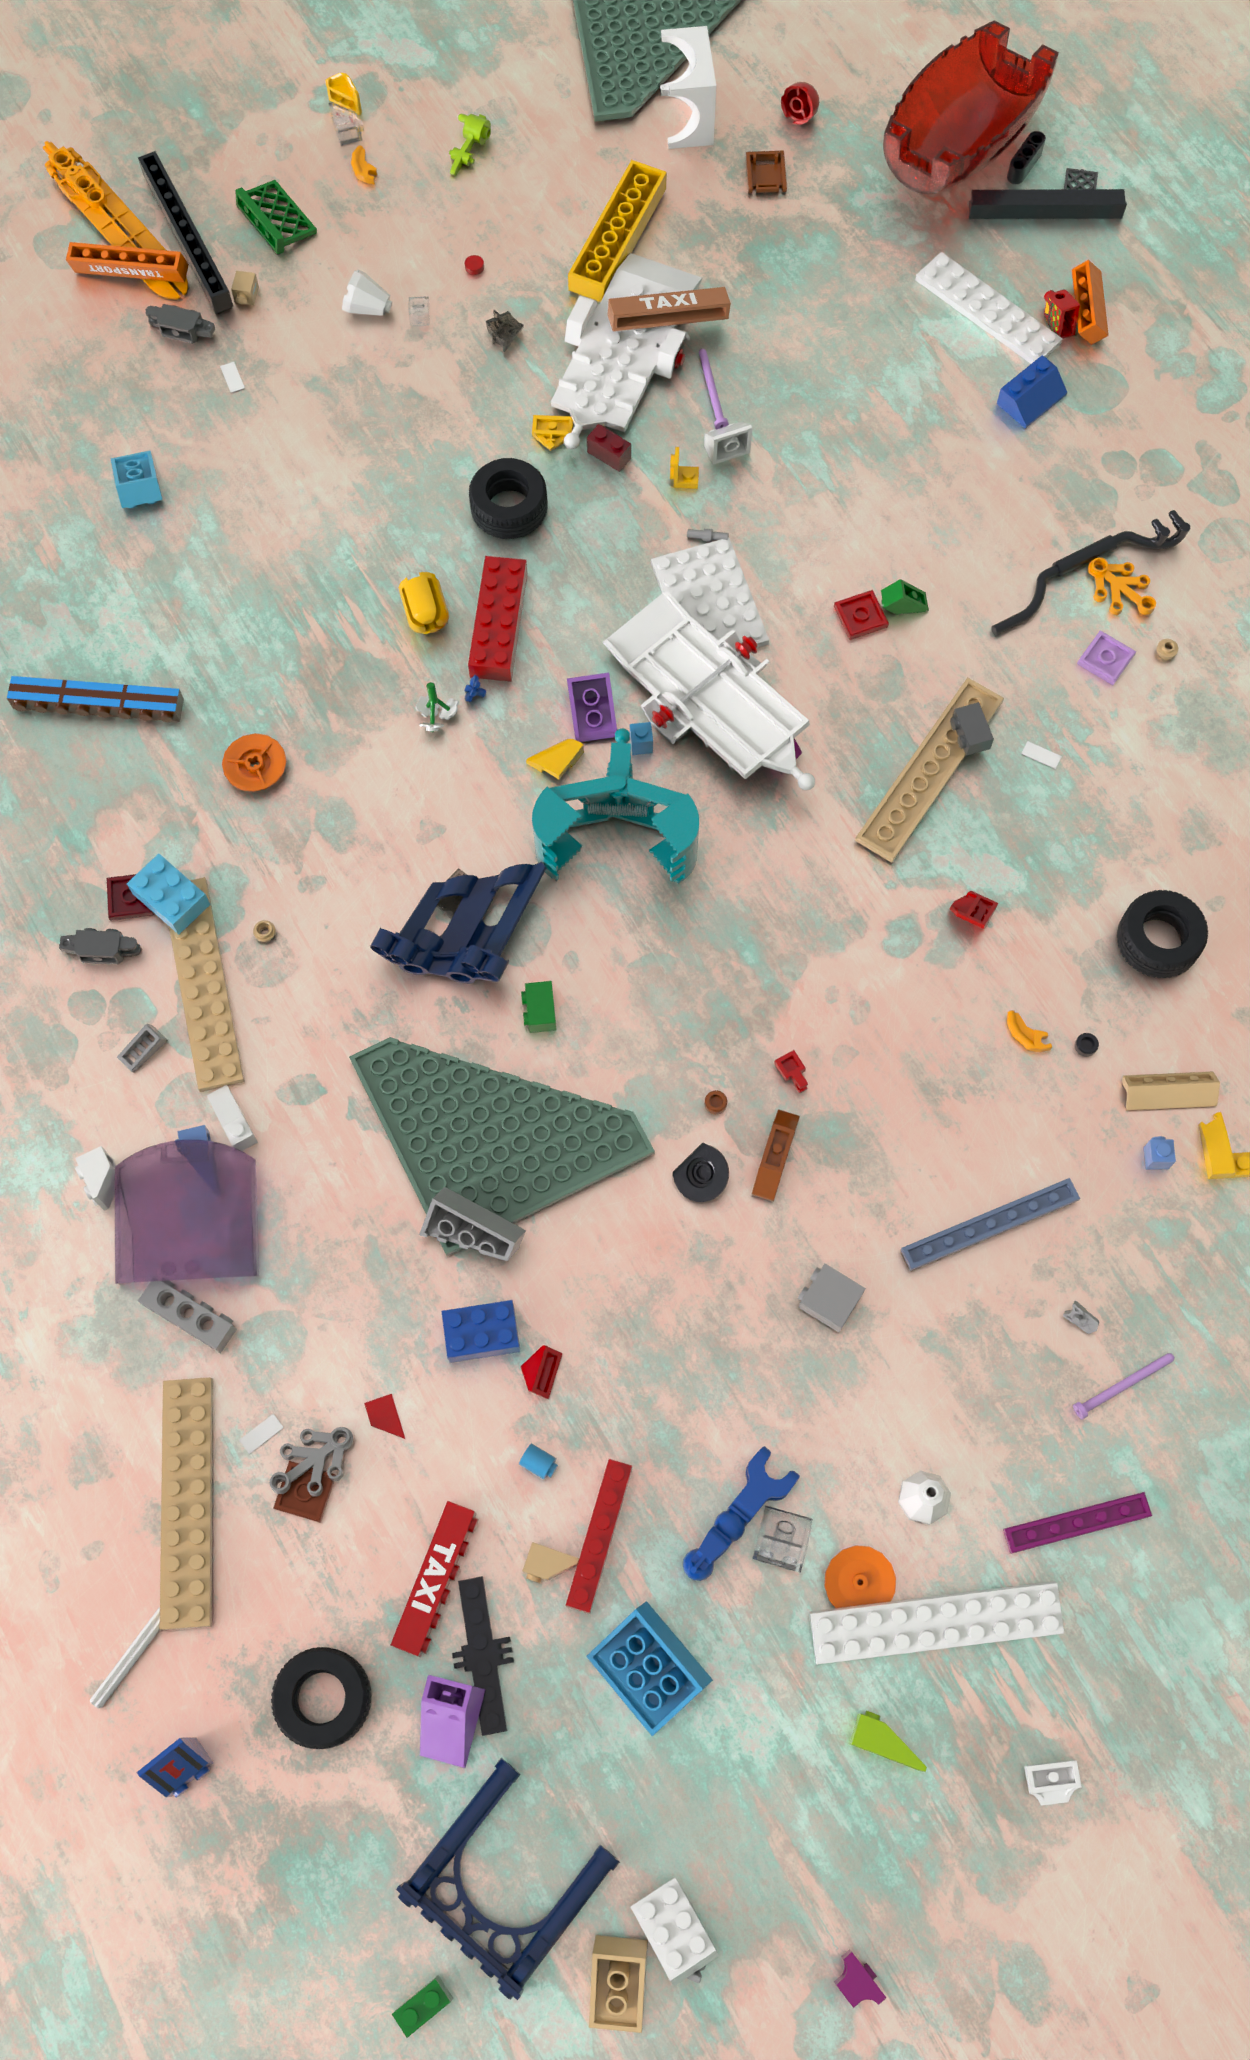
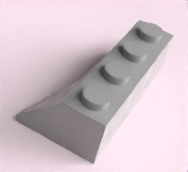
M444 1187L432 1199L419 1235L423 1237H436L437 1241L444 1243L448 1241L459 1244L461 1248L467 1250L468 1248L479 1250L481 1254L508 1261L519 1249L526 1230Z

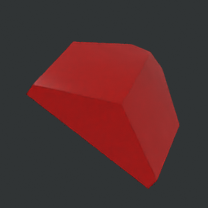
M969 891L967 895L955 900L950 910L955 916L984 929L987 927L998 903L976 892Z

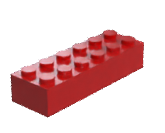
M485 556L468 662L470 678L477 675L479 679L512 682L528 574L527 561L525 559Z

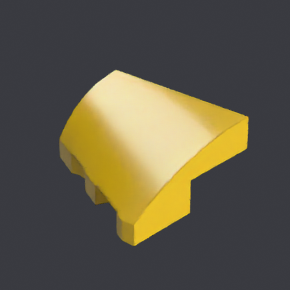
M565 739L529 757L526 763L541 773L546 771L560 780L569 767L572 768L582 756L584 744L574 739Z

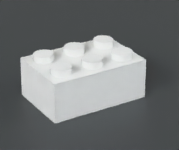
M673 1878L631 1906L634 1915L674 1986L719 1957L717 1950L676 1878Z

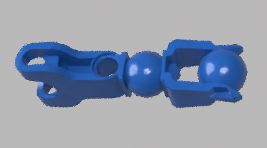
M765 1446L756 1453L746 1467L747 1485L728 1507L727 1511L721 1512L716 1517L714 1526L709 1530L699 1549L690 1550L685 1555L683 1569L689 1578L697 1581L707 1579L714 1570V1562L727 1551L732 1542L742 1537L745 1532V1526H747L760 1508L767 1501L784 1499L798 1481L800 1475L795 1471H790L782 1479L776 1480L767 1475L765 1463L769 1459L771 1451Z

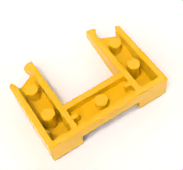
M1217 1112L1214 1114L1215 1120L1208 1124L1200 1122L1198 1125L1207 1178L1250 1177V1152L1232 1153L1222 1113Z

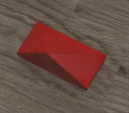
M543 1345L521 1365L529 1392L549 1399L563 1353Z

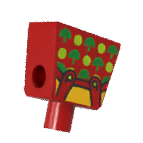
M1065 289L1056 292L1053 290L1046 292L1044 295L1046 301L1044 318L1051 331L1062 339L1075 335L1080 304Z

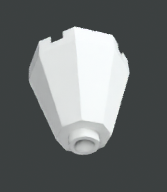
M355 270L347 286L348 293L343 298L342 310L348 313L383 316L385 312L389 313L392 306L390 295L365 272Z
M919 1471L902 1482L898 1503L909 1520L930 1525L947 1514L951 1492L941 1476Z

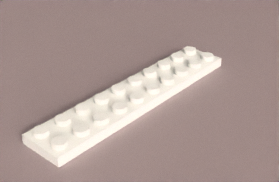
M1056 1581L809 1612L816 1665L1064 1634L1058 1583Z

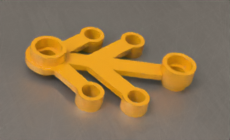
M1095 558L1089 563L1088 572L1091 576L1095 577L1096 584L1094 600L1097 602L1105 601L1108 594L1107 590L1104 589L1105 579L1110 583L1112 603L1109 611L1113 615H1119L1123 609L1120 592L1137 604L1139 612L1143 615L1151 614L1156 607V600L1153 597H1141L1127 586L1137 585L1139 589H1146L1150 584V578L1147 575L1129 577L1134 571L1132 563L1108 564L1104 558ZM1121 572L1125 577H1116L1112 573Z

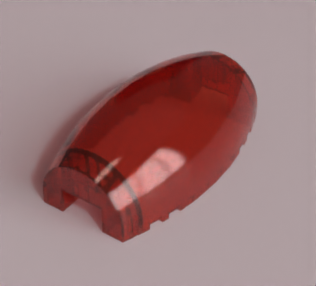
M995 20L975 29L972 36H963L957 45L951 44L940 52L908 85L902 94L901 101L897 102L895 111L890 116L885 129L883 151L886 162L894 176L910 190L929 195L958 185L995 161L1022 133L1039 108L1050 85L1059 52L1042 44L1030 60L1007 48L1010 28Z

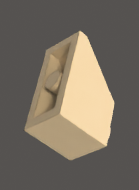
M532 1542L522 1571L527 1574L526 1579L540 1584L541 1579L548 1581L576 1567L579 1558Z

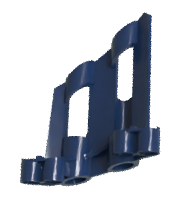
M542 862L535 865L519 864L505 868L499 875L478 878L474 875H461L448 879L445 882H433L400 933H393L380 927L370 948L389 962L399 965L403 971L411 974L425 975L429 973L446 976L453 981L466 984L474 983L476 979L499 982L509 963V960L506 961L500 956L547 867ZM517 884L518 886L498 924L493 926L486 925L483 922V917L499 887ZM453 895L463 897L442 935L438 936L434 932L424 929L442 898Z

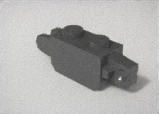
M163 304L162 307L150 305L145 309L149 324L158 327L163 337L195 343L200 336L211 338L215 331L214 323L202 319L200 312L195 310H187Z
M85 928L84 930H76V935L61 936L59 944L61 952L76 954L82 963L119 964L123 961L124 956H137L141 951L140 944L137 943L134 937L123 936L116 929L97 931L93 928Z

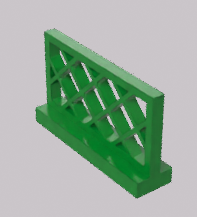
M276 180L247 191L242 187L235 190L236 206L277 255L284 252L285 246L317 234V228ZM275 188L277 194L269 193L267 190ZM252 196H260L261 199H260V200H255V199H252L251 197H252ZM264 199H274V203L264 202ZM278 201H283L287 203V206L278 205L277 203ZM264 207L272 210L271 213L263 212L261 208ZM275 210L285 212L284 216L274 214ZM288 213L297 214L298 218L296 219L287 216ZM272 220L282 221V224H273ZM285 223H291L296 225L295 228L286 227ZM299 225L308 227V229L300 230L298 229ZM282 232L290 233V234H293V235L290 236V237L284 238V236L282 235Z

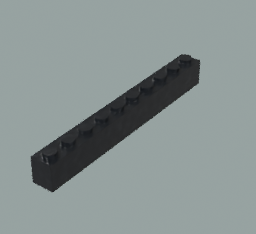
M156 151L138 157L143 176L215 314L234 307L230 292Z

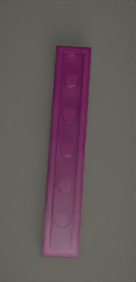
M1145 1492L1005 1528L1003 1531L1010 1554L1145 1519L1151 1517L1152 1513Z

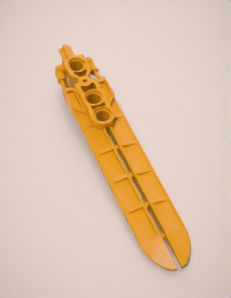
M44 142L43 150L49 155V161L45 163L47 172L51 178L55 179L60 190L79 208L112 246L138 248L132 242L134 241L140 248L166 250L101 178V175L89 162H85L74 148L69 147L66 149L63 146L58 149L52 142ZM116 222L126 231L129 237L121 230V228L116 224ZM187 276L185 283L170 281L184 296L187 294ZM142 279L154 293L161 297L173 300L181 298L168 281Z

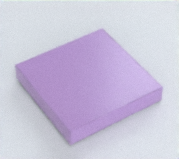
M1100 630L1077 664L1114 685L1135 656L1136 651Z

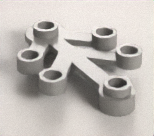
M338 1427L331 1433L314 1432L311 1429H304L300 1434L302 1443L304 1445H312L314 1442L327 1443L320 1449L296 1447L289 1443L284 1444L280 1448V1454L283 1459L291 1460L294 1457L306 1459L286 1474L283 1472L273 1474L269 1482L272 1490L276 1494L286 1493L294 1480L313 1467L311 1481L307 1485V1490L311 1496H319L323 1492L321 1479L325 1458L332 1452V1466L328 1468L327 1474L330 1480L339 1481L343 1477L341 1464L344 1451L349 1449L353 1443V1435L348 1428ZM305 1435H312L311 1439L304 1440ZM340 1437L346 1438L343 1443L337 1442ZM286 1449H292L289 1455H284ZM339 1470V1474L332 1476V1471ZM285 1482L284 1487L277 1488L278 1483ZM319 1485V1489L311 1491L312 1486Z

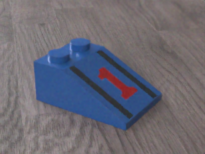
M179 1738L136 1773L163 1796L172 1797L174 1795L177 1798L189 1788L187 1784L194 1778L198 1781L210 1772L208 1767L213 1764V1761L197 1738Z

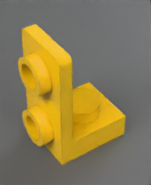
M675 447V454H671L670 479H674V488L698 489L699 467L679 466V447Z

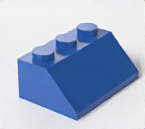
M1041 355L1000 389L997 405L1024 428H1027L1066 396L1067 390L1058 368Z

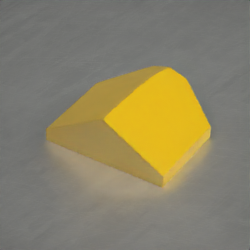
M341 72L328 77L325 81L329 101L361 115L362 109L359 93L351 78L346 73Z

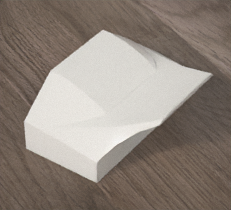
M1077 1760L1024 1766L1029 1794L1034 1795L1041 1806L1069 1802L1073 1792L1078 1788H1082Z

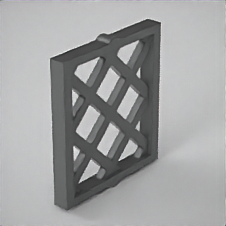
M1067 168L1064 189H1067V186L1070 189H1077L1079 187L1086 189L1083 186L1086 183L1091 186L1088 189H1096L1098 172ZM1082 177L1085 181L1080 183L1077 179ZM1075 181L1078 185L1073 187L1070 183Z

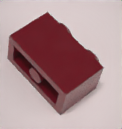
M598 424L587 436V452L620 472L631 459V443Z

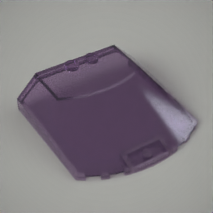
M177 1140L145 1148L115 1166V1284L259 1276L255 1158L222 1143L205 1140Z

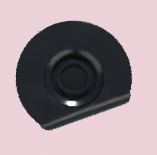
M701 1143L673 1171V1178L676 1187L686 1198L696 1202H706L718 1197L726 1188L729 1179V1167L725 1157L718 1149Z

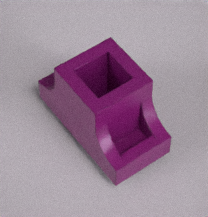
M849 1949L841 1956L844 1960V1971L834 1983L853 2008L863 2000H873L879 2005L886 1999V1996L874 1982V1979L877 1977L867 1963L862 1966Z

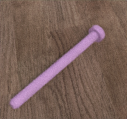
M700 349L699 356L716 417L714 425L717 430L728 426L729 423L727 418L723 416L707 352L705 349Z
M1167 1353L1083 1404L1080 1402L1073 1405L1075 1413L1083 1420L1088 1417L1087 1412L1173 1362L1175 1359L1174 1355Z

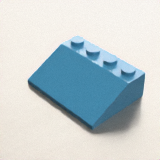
M647 1601L636 1608L586 1656L651 1736L658 1732L713 1681Z

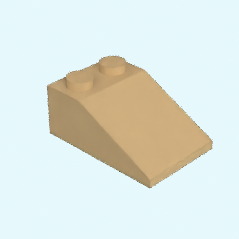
M595 1936L592 1953L589 2028L642 2033L648 1940Z

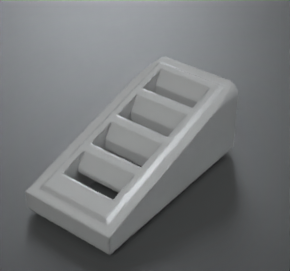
M146 1024L117 1058L131 1072H135L165 1044L167 1038L154 1026ZM150 1034L155 1038L154 1041L148 1037ZM143 1041L149 1045L147 1049L141 1044ZM136 1047L142 1052L141 1055L134 1050ZM131 1054L136 1059V1061L133 1062L131 1059L127 1057V1055Z

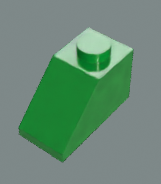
M901 579L881 590L882 606L896 615L929 611L926 592Z

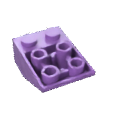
M428 1675L421 1700L420 1756L466 1768L485 1689Z

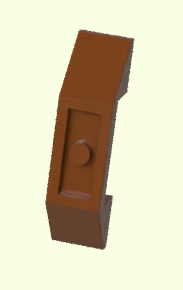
M778 1109L751 1195L774 1202L798 1125L799 1115Z

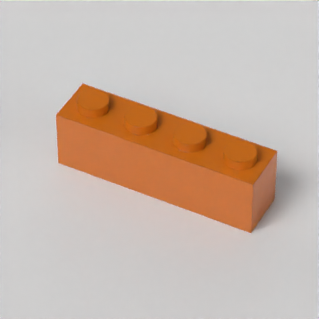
M1087 260L1072 269L1075 300L1080 304L1077 320L1078 332L1080 336L1092 345L1109 336L1102 273L1090 260Z

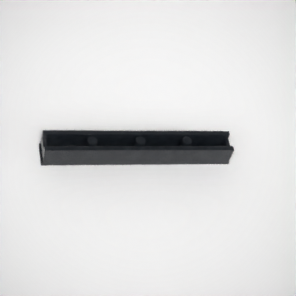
M1124 189L972 190L971 200L969 201V219H1122L1127 202L1125 201Z

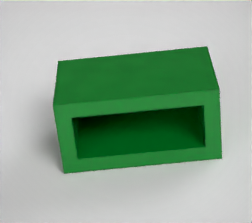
M552 981L525 983V991H521L522 1005H527V1012H523L524 1026H529L530 1033L556 1031Z
M436 1976L392 2013V2016L406 2038H408L453 2000V1997L440 1977Z

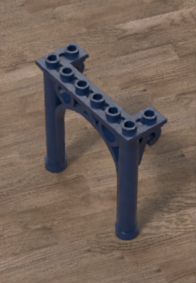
M500 1758L495 1765L496 1769L412 1877L400 1884L396 1890L400 1893L398 1898L407 1907L410 1908L411 1905L415 1908L417 1906L421 1907L423 1910L420 1913L430 1923H433L435 1920L442 1927L440 1932L452 1942L455 1938L462 1945L460 1950L469 1959L472 1960L474 1957L482 1963L480 1968L490 1978L495 1975L498 1978L497 1982L500 1984L498 1989L504 1996L510 2000L514 1997L518 2001L523 1993L525 1983L610 1870L614 1871L620 1861L602 1845H599L594 1855L546 1917L535 1924L525 1927H510L494 1922L482 1914L472 1903L464 1888L461 1877V1859L469 1839L510 1786L521 1775L507 1761ZM454 1857V1877L443 1876L439 1878L438 1876ZM446 1882L456 1885L458 1895L454 1904L447 1905L438 1898L436 1891L440 1883ZM430 1887H431V1891H430L431 1898L426 1894L427 1890H428ZM461 1901L465 1905L462 1908L466 1918L464 1927L446 1912L455 1910L461 1904ZM473 1916H474L479 1922L472 1924V1922H473ZM489 1928L495 1931L488 1940V1949L471 1935L474 1931L483 1930L488 1933ZM537 1931L521 1952V1942L518 1935ZM498 1935L512 1936L515 1943V1952L512 1956L504 1957L496 1951L494 1940ZM513 1962V1965L510 1967V1969L504 1965Z

